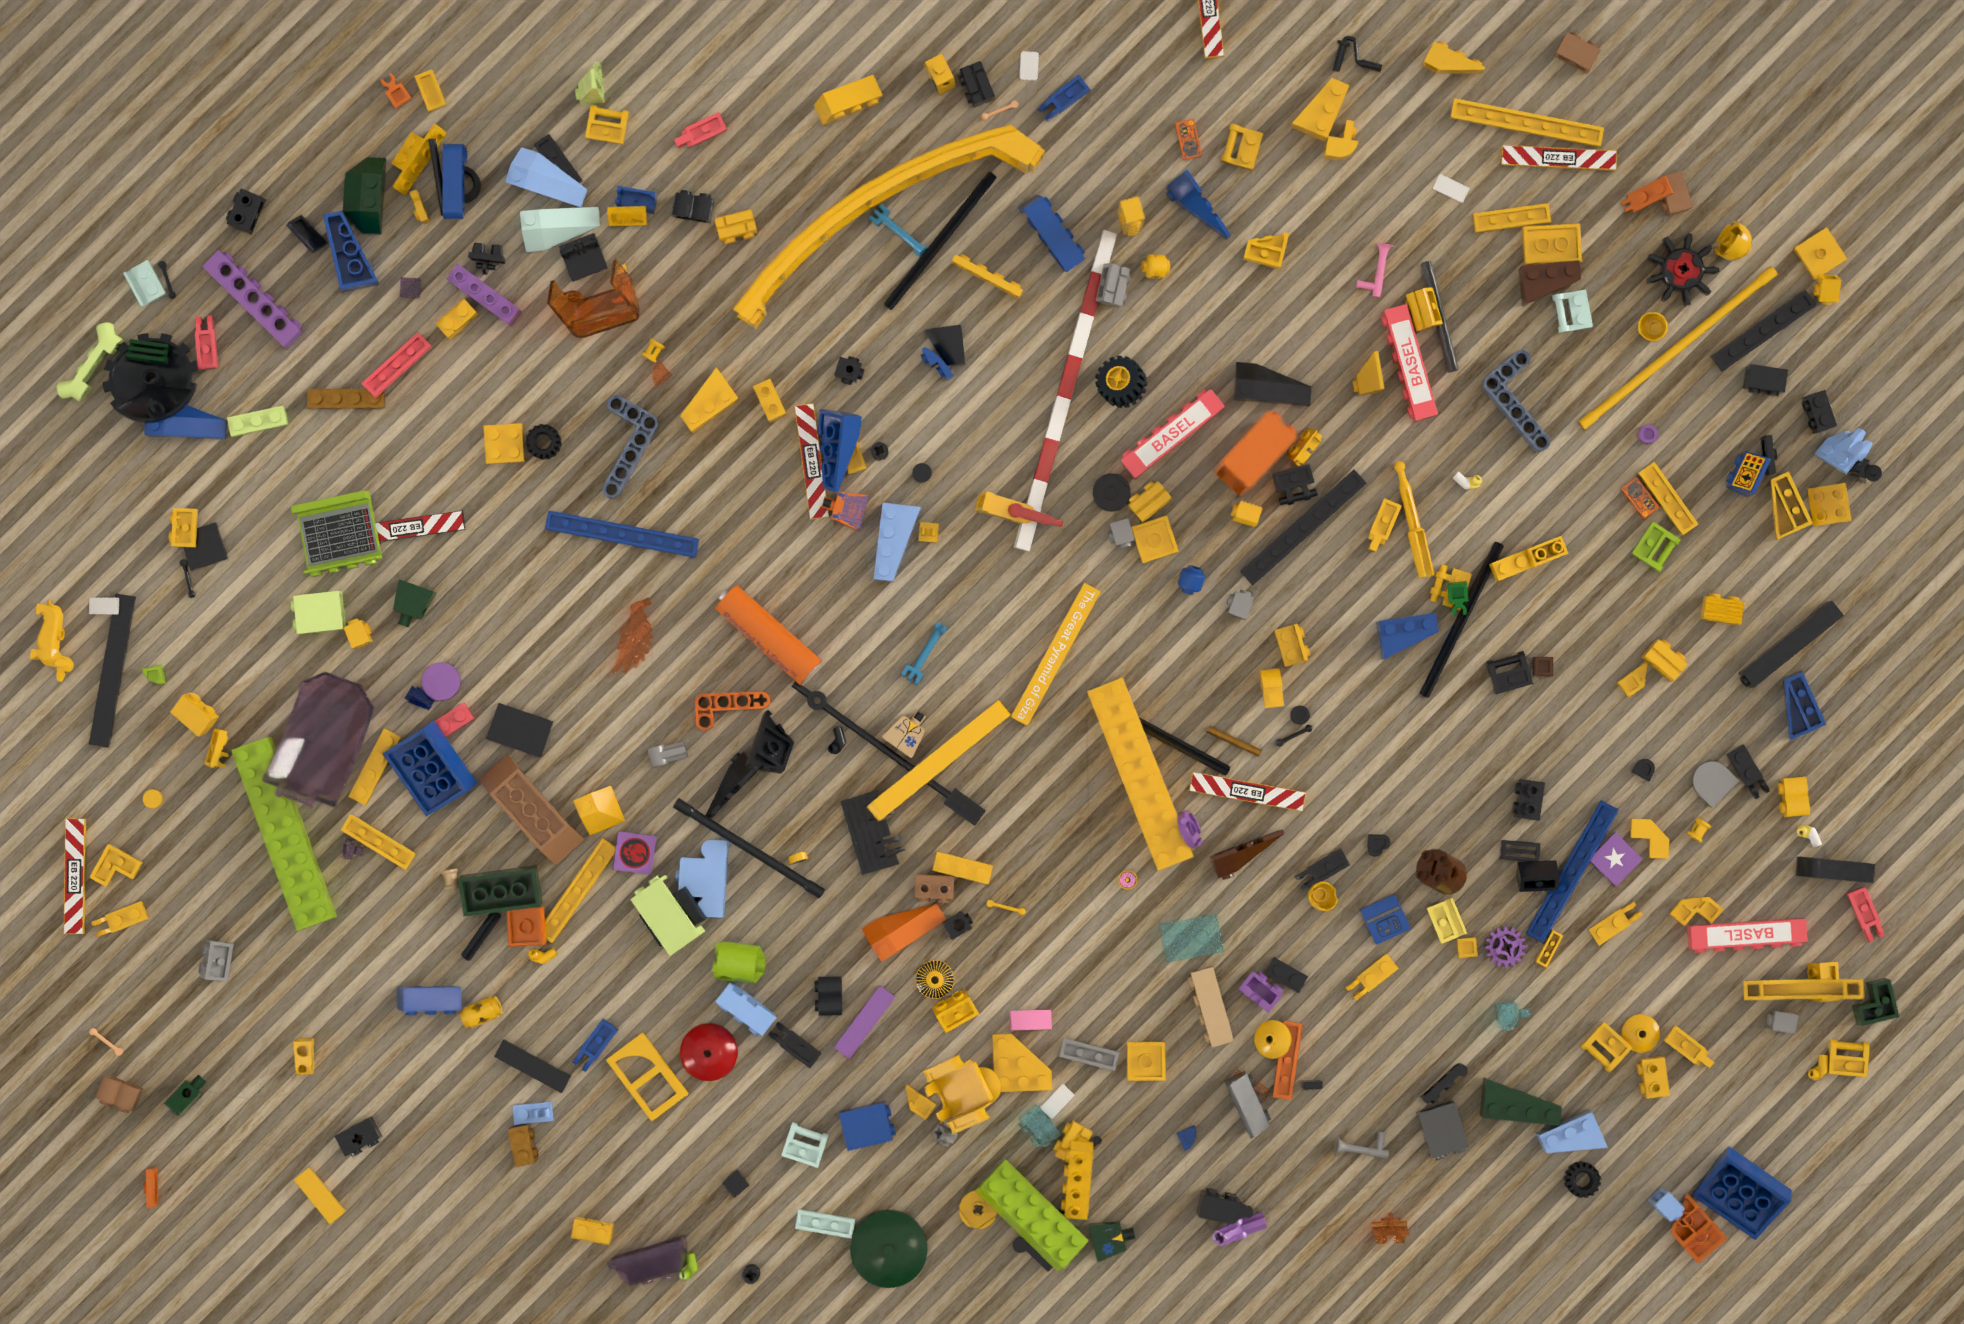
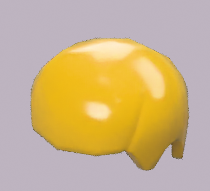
M1647 312L1638 321V332L1648 341H1659L1665 337L1668 331L1667 320L1658 312Z
M1320 881L1315 883L1308 892L1309 903L1316 910L1329 911L1338 903L1336 889L1328 882Z

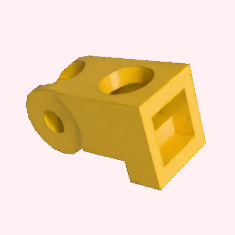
M296 1038L293 1042L297 1075L314 1074V1038Z

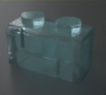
M1037 1103L1018 1118L1020 1120L1018 1125L1025 1133L1029 1131L1033 1136L1031 1141L1037 1148L1039 1146L1043 1149L1061 1135L1060 1131Z

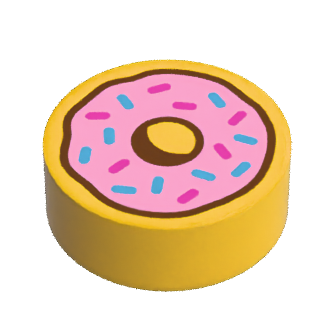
M1125 870L1120 873L1118 883L1123 889H1132L1137 884V876L1134 872Z

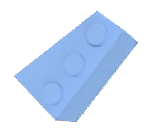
M733 981L729 983L715 1001L722 1010L733 1014V1018L739 1023L748 1025L749 1030L756 1036L759 1034L763 1036L777 1018V1015Z
M1589 1110L1560 1122V1126L1553 1125L1536 1133L1541 1147L1546 1153L1608 1148L1595 1117Z

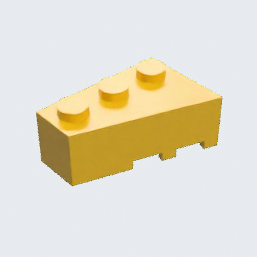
M1331 78L1293 121L1290 127L1325 142L1349 85Z

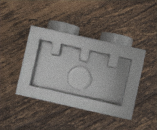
M206 939V943L202 946L203 962L199 964L198 970L200 977L207 980L227 982L234 944Z

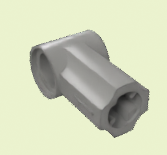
M684 741L647 749L652 768L688 757Z

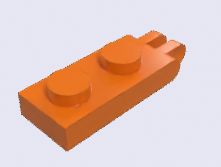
M1662 176L1627 194V199L1622 201L1621 204L1622 206L1630 204L1629 207L1624 209L1625 213L1632 210L1633 213H1636L1674 192L1667 177Z

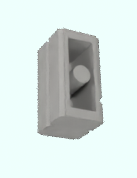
M1112 263L1104 264L1095 301L1113 307H1121L1127 299L1125 291L1131 281L1130 269Z

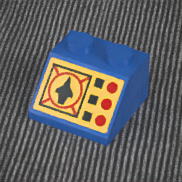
M1747 451L1741 455L1738 454L1734 461L1736 467L1733 472L1730 471L1726 478V482H1728L1726 488L1745 497L1754 495L1771 459Z

